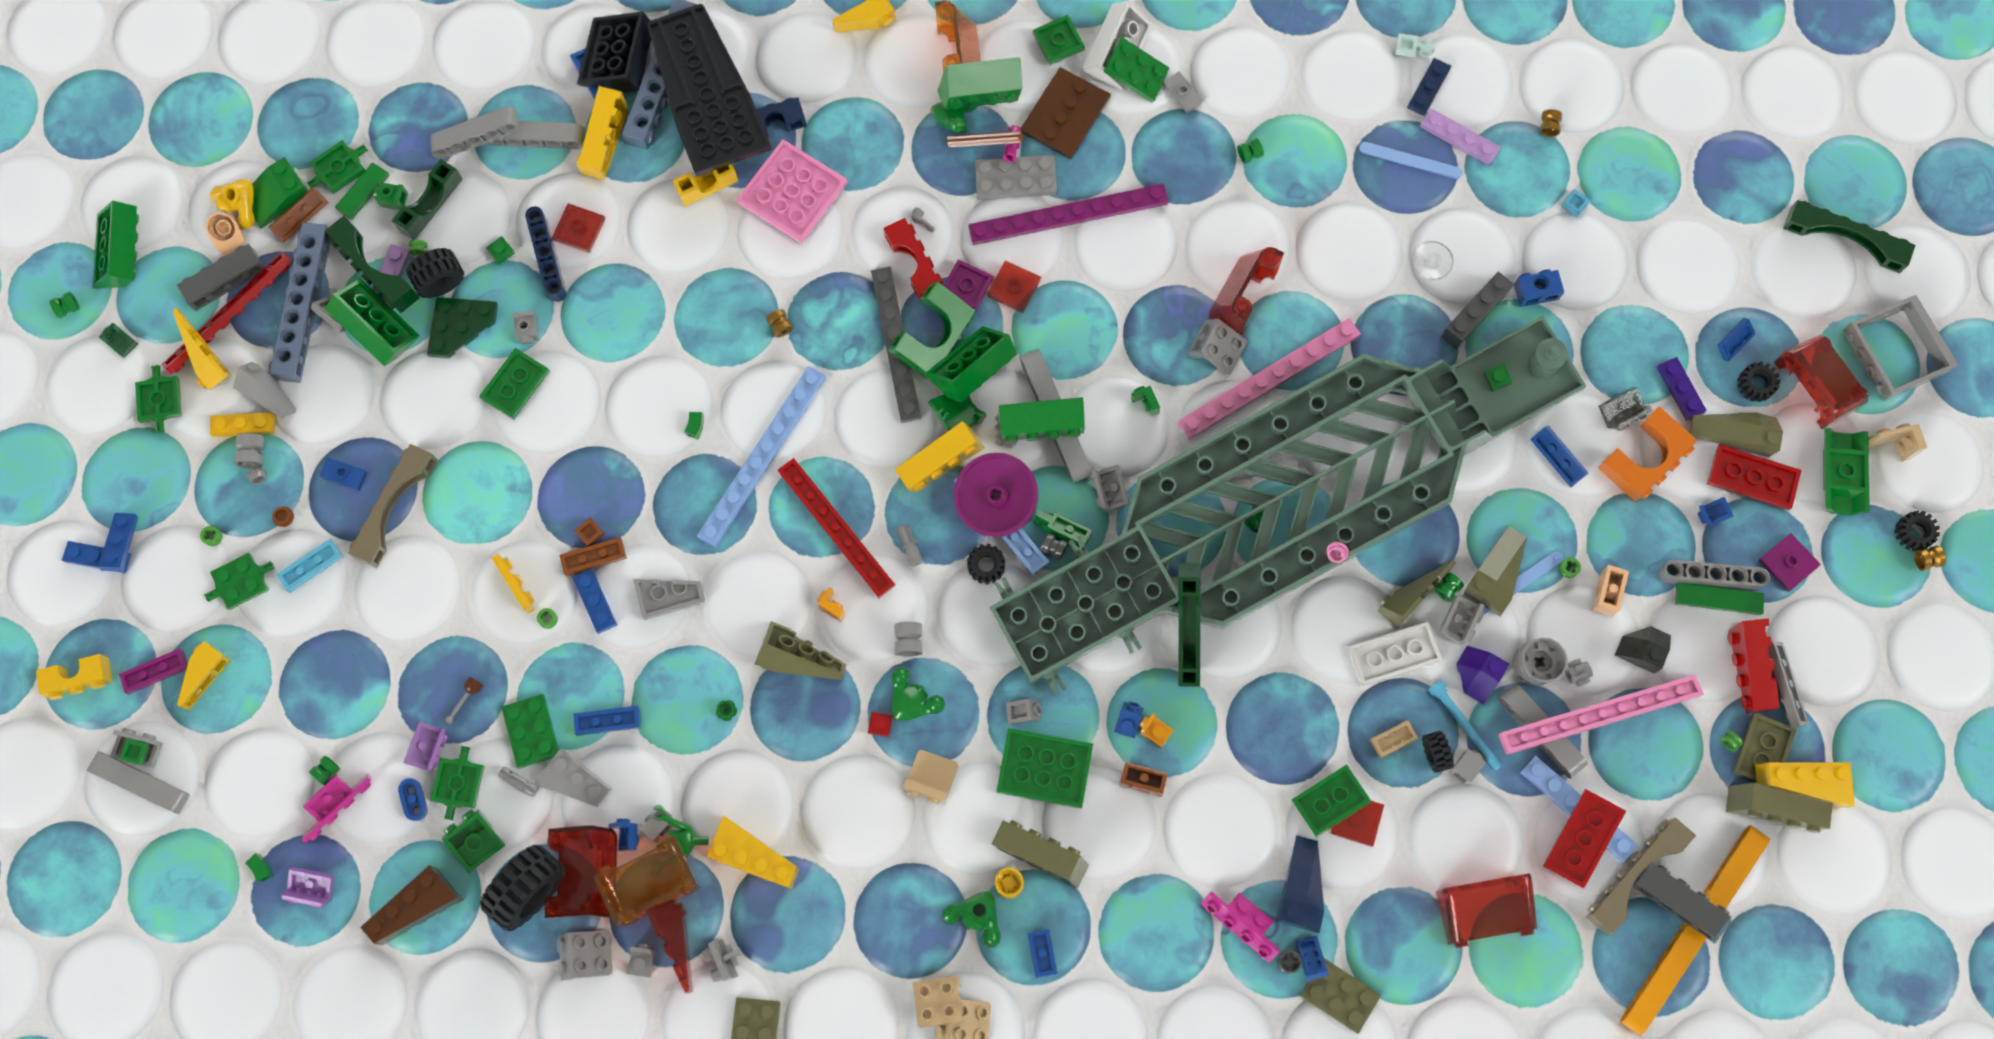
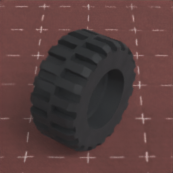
M532 845L519 852L516 857H513L492 879V882L487 886L485 893L481 897V910L503 930H516L537 914L557 891L556 889L560 886L565 876L564 865L543 846Z

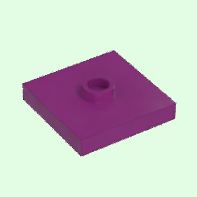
M958 259L943 286L976 312L993 282L994 276Z
M1792 533L1788 534L1758 560L1787 592H1790L1821 565Z

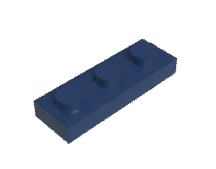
M1433 58L1407 109L1425 117L1448 75L1451 65Z

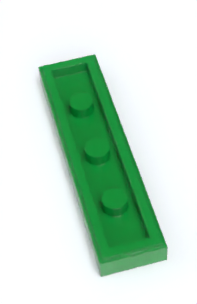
M1678 582L1676 584L1675 605L1762 615L1764 614V593Z

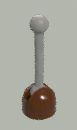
M471 676L468 677L464 685L466 693L450 716L445 718L446 724L453 723L454 716L470 694L480 692L484 686L482 683Z

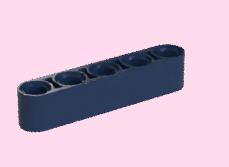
M532 206L526 210L525 217L543 287L552 301L560 302L565 299L567 294L549 223L542 209ZM540 216L538 220L533 221L535 217ZM545 234L544 237L538 239L539 235ZM545 252H550L547 256H542ZM549 270H554L552 274H547ZM554 288H559L558 291L552 293Z

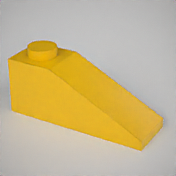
M867 0L832 19L835 32L879 29L890 25L896 20L895 9L888 0Z
M205 641L196 646L192 656L189 658L177 705L189 711L231 659Z

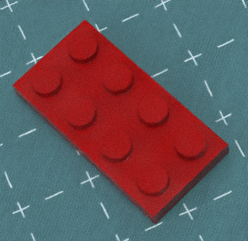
M1719 444L1716 447L1707 485L1790 510L1793 507L1802 470Z
M1584 789L1543 866L1574 884L1585 888L1623 819L1626 810Z

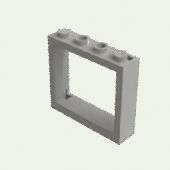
M1917 295L1853 321L1843 329L1845 338L1853 346L1856 357L1863 363L1866 374L1873 380L1878 394L1883 397L1884 401L1948 374L1959 366ZM1904 311L1938 370L1894 388L1860 329Z

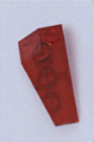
M673 899L645 909L657 937L665 941L663 944L664 951L669 959L674 961L672 967L686 994L692 993L687 923L684 917L687 915L684 905L682 902L678 903V901Z

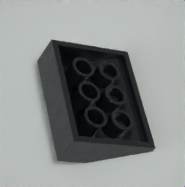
M643 11L593 18L577 80L579 86L596 89L600 86L622 93L639 91L651 44V36L647 26L651 20Z

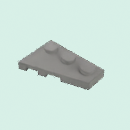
M633 579L644 620L706 603L700 581Z
M560 749L534 783L596 807L601 805L612 790L611 787L564 749Z

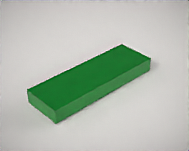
M372 162L336 204L335 209L353 220L373 196L374 189L379 187L381 182L384 183L390 176L389 173Z

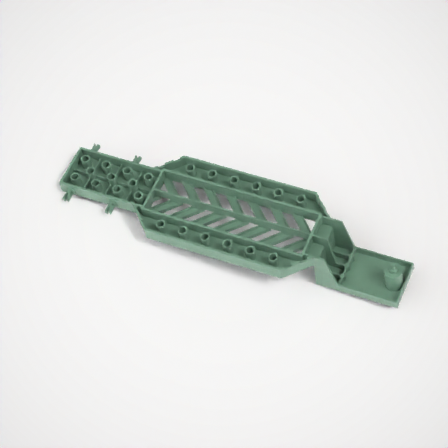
M1543 316L1452 366L1441 359L1425 369L1411 368L1401 365V363L1386 359L1381 360L1367 354H1362L1139 476L1122 535L1088 552L1081 536L1076 537L1080 547H1077L1071 539L1068 543L1071 545L1077 559L1014 593L1007 578L1002 577L1004 589L997 581L994 582L1002 600L990 606V609L1031 684L1041 679H1046L1054 696L1058 695L1056 683L1063 691L1067 689L1057 673L1063 667L1118 637H1122L1129 653L1132 654L1134 651L1131 642L1134 643L1138 650L1142 648L1133 632L1136 627L1162 613L1179 617L1178 590L1168 574L1171 560L1188 552L1186 563H1202L1208 540L1226 531L1212 583L1201 588V623L1224 629L1448 506L1453 499L1464 455L1583 391L1586 388V384L1569 359L1566 346L1556 338ZM1505 364L1513 383L1492 392L1484 372ZM1391 391L1406 394L1416 410L1376 399ZM1356 411L1406 426L1389 434L1340 421V419ZM1413 428L1400 480L1382 489L1395 438ZM1316 432H1321L1369 446L1355 454H1349L1302 440ZM1430 432L1440 449L1437 460L1419 469ZM1376 449L1362 501L1344 510L1358 458ZM1282 452L1330 465L1331 467L1317 475L1269 463L1265 460ZM1339 469L1324 522L1306 531L1320 479ZM1241 473H1247L1295 487L1277 496L1227 481ZM1301 490L1287 542L1268 552L1283 499ZM1208 493L1256 506V508L1242 516L1191 503L1190 501ZM1264 510L1249 563L1231 572L1245 520ZM1170 513L1220 528L1202 537L1152 522ZM1149 539L1181 547L1182 549L1167 557L1157 555ZM1341 542L1345 544L1349 550L1348 557L1340 563H1334L1329 560L1326 550L1330 543Z

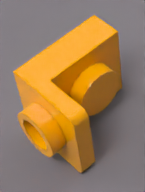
M829 587L827 591L823 590L818 597L819 609L841 622L845 617V612L842 609L843 606L834 600L830 602L834 591Z
M1154 713L1150 718L1146 715L1139 725L1142 728L1140 734L1159 748H1162L1172 734L1173 729L1156 718L1157 715Z

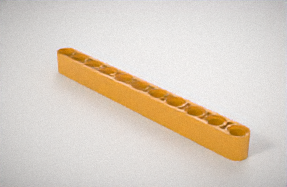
M1749 825L1743 831L1703 892L1710 899L1709 902L1715 906L1721 905L1725 909L1728 907L1769 844L1770 838L1752 825ZM1683 922L1622 1015L1620 1022L1639 1036H1642L1707 938Z

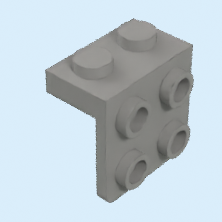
M608 930L570 932L559 935L556 946L557 952L560 953L558 974L561 975V981L612 974L611 934Z

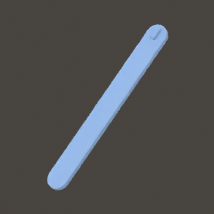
M1362 142L1359 146V151L1363 154L1449 178L1459 179L1463 173L1461 168L1369 142Z
M1555 551L1519 575L1514 594L1563 561V555ZM1486 607L1482 610L1484 615L1490 612Z

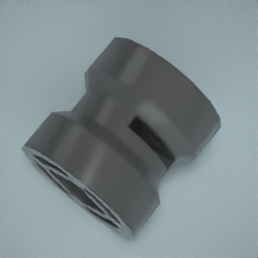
M1049 533L1040 551L1044 554L1051 552L1053 558L1060 561L1068 546V542L1063 539L1056 541V536Z
M1291 950L1281 953L1277 958V967L1284 974L1297 972L1302 964L1299 954Z

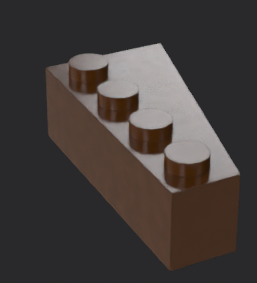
M428 866L360 928L374 944L384 945L414 926L422 924L432 916L440 914L464 899L437 868Z

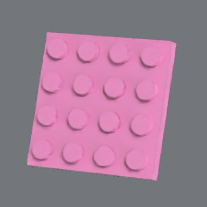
M782 139L736 201L737 204L803 244L846 187L848 179Z

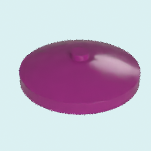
M988 453L973 459L959 474L954 488V503L962 521L976 533L987 537H1004L1016 533L1031 520L1038 504V485L1033 473L1020 459L1005 453Z

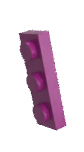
M179 648L119 674L124 692L129 695L186 671L188 663L184 651Z

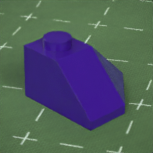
M1466 646L1456 663L1463 683L1464 693L1481 704H1484L1509 666L1508 662L1491 652Z

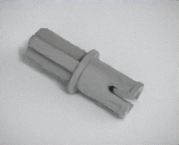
M900 526L897 532L903 544L902 549L906 551L911 566L914 567L922 564L924 560L918 550V542L914 540L909 526Z

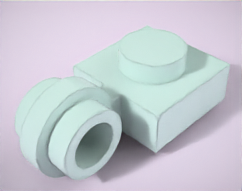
M1399 33L1395 55L1415 57L1417 50L1422 57H1430L1434 53L1435 47L1431 41L1418 43V36Z

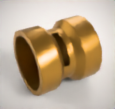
M1555 109L1543 111L1541 116L1543 123L1540 126V133L1548 137L1559 135L1561 131L1559 123L1562 121V112Z
M783 309L770 313L766 318L768 324L773 327V333L777 338L783 337L793 330V325L790 321H787V314Z
M1933 546L1929 550L1921 549L1915 551L1914 560L1918 569L1925 571L1931 569L1932 566L1936 568L1944 566L1946 564V555L1940 546Z

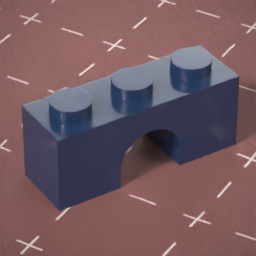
M799 97L787 98L783 102L770 103L765 107L756 109L768 138L767 128L774 121L783 122L788 132L807 127Z

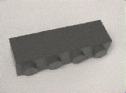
M248 243L238 247L231 254L221 257L212 265L202 268L195 275L185 278L181 283L177 284V287L187 304L197 311L254 278L265 268V265L257 252Z
M1498 271L1446 327L1441 337L1458 349L1505 298L1514 283Z
M1652 863L1636 883L1639 892L1713 943L1717 942L1731 923V916L1727 909L1721 905L1715 906L1709 902L1710 899L1705 894L1699 891L1696 893L1690 889V885L1683 879H1675L1670 875V871L1662 865L1656 866Z

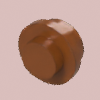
M279 507L273 512V522L279 527H287L293 522L294 513L288 507Z

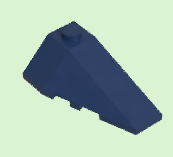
M1296 835L1276 922L1320 933L1324 915L1318 841Z

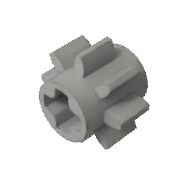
M1579 658L1568 663L1569 668L1565 670V674L1571 684L1576 683L1580 687L1590 682L1589 677L1593 676V672L1588 662L1582 663Z

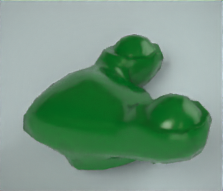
M942 102L931 106L930 111L939 126L950 129L955 133H966L968 126L965 112H972L977 107L944 110Z
M898 667L893 671L891 676L893 684L892 714L895 720L907 721L927 714H938L943 711L945 707L943 697L934 695L927 700L928 694L922 685H907L910 680V672L905 667Z
M991 891L977 893L943 909L942 918L945 923L950 925L957 923L962 916L961 920L967 929L977 931L984 929L982 942L985 946L991 948L996 947L1000 943L1001 934L997 925L996 904Z

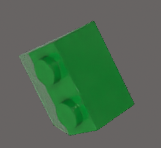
M285 157L267 167L252 183L254 190L252 210L256 223L260 228L270 224L308 191Z

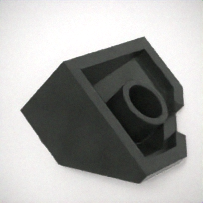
M1652 626L1622 636L1614 656L1655 674L1665 664L1670 651L1671 635Z

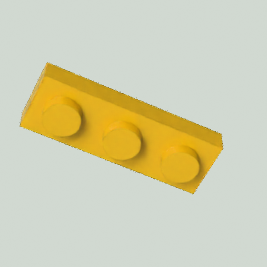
M272 412L211 415L210 436L231 437L241 433L267 435L274 434L275 414Z
M499 553L493 556L491 559L522 608L528 614L534 611L535 607L532 603L535 600L529 591L525 592L521 587L524 583L518 574L514 575L511 571L513 565L507 557L503 558Z

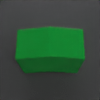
M689 412V422L684 431L686 436L699 439L704 425V415L702 412Z
M255 853L245 862L252 870L258 882H263L274 876L269 863L260 854Z

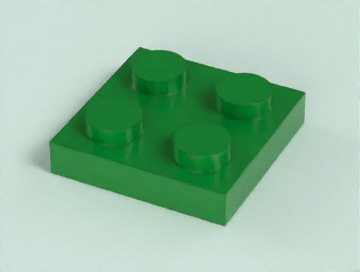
M1068 15L1033 30V36L1049 65L1085 50V45Z

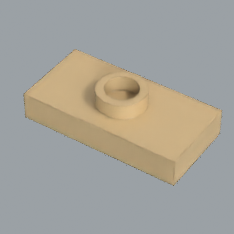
M1406 720L1371 738L1369 741L1379 759L1417 741L1419 738L1409 720Z

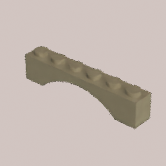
M412 444L403 451L401 461L392 470L391 478L388 484L382 488L379 500L371 507L367 521L362 523L358 537L350 544L349 555L377 569L387 551L385 541L386 526L392 508L410 487L428 478L438 460L432 453Z
M1676 817L1669 820L1664 819L1657 827L1659 832L1655 836L1651 835L1644 842L1645 848L1642 852L1637 851L1629 860L1631 862L1630 866L1627 869L1625 867L1621 869L1616 875L1618 880L1613 885L1609 884L1603 890L1602 894L1604 896L1599 902L1597 900L1594 901L1588 908L1590 913L1586 918L1606 936L1614 934L1627 918L1629 893L1639 874L1658 858L1683 852L1696 837Z

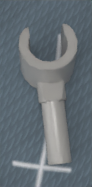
M917 207L914 208L911 216L912 221L923 224L933 232L936 228L922 218L924 211Z

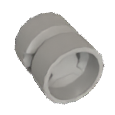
M254 433L238 434L236 436V448L238 451L235 452L234 465L247 469L256 466L262 467L263 454L260 452L264 450L265 437Z
M919 622L896 623L894 625V634L899 640L895 641V655L903 657L922 655V641L919 640L922 634V624Z

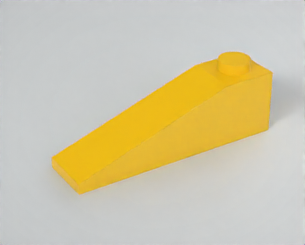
M178 308L174 309L175 320L195 374L198 376L196 381L203 389L207 387L208 390H211L232 375Z

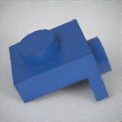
M1725 497L1706 505H1700V512L1697 513L1702 524L1707 523L1709 527L1734 517Z
M1123 702L1114 732L1135 738L1144 708L1135 702Z
M617 819L615 823L609 824L611 829H620L618 851L628 852L637 850L639 843L638 824L630 823V819Z

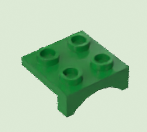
M943 394L928 402L947 432L962 421L973 427L982 423L987 416L985 412L974 405L970 396L960 403L947 398Z

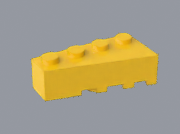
M598 87L582 151L577 159V166L582 175L605 180L629 112L626 101L620 91Z
M962 421L898 466L895 471L908 490L919 492L927 486L926 484L940 478L944 473L984 450L985 447L974 430Z
M1851 762L1755 764L1757 784L1833 803L1832 806L1837 808L1855 807Z
M723 815L707 857L792 890L799 868Z

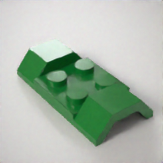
M1830 428L1824 429L1823 490H1825V509L1831 514L1858 515L1870 512L1868 431L1850 434L1834 432Z

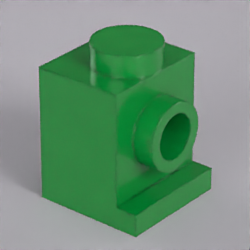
M381 182L380 186L374 189L373 196L380 207L400 210L406 203L408 192L402 184L394 185Z

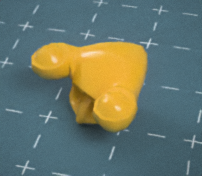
M239 179L211 189L210 197L216 202L217 210L227 213L238 212L237 222L241 229L248 230L253 226L255 222L252 210L254 190L250 180Z

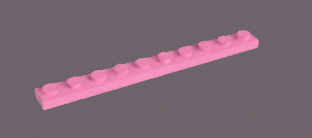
M1350 318L1346 319L1178 421L1179 427L1188 440L1192 439L1359 338L1361 333Z
M1694 674L1504 731L1498 734L1506 755L1698 698L1704 695Z

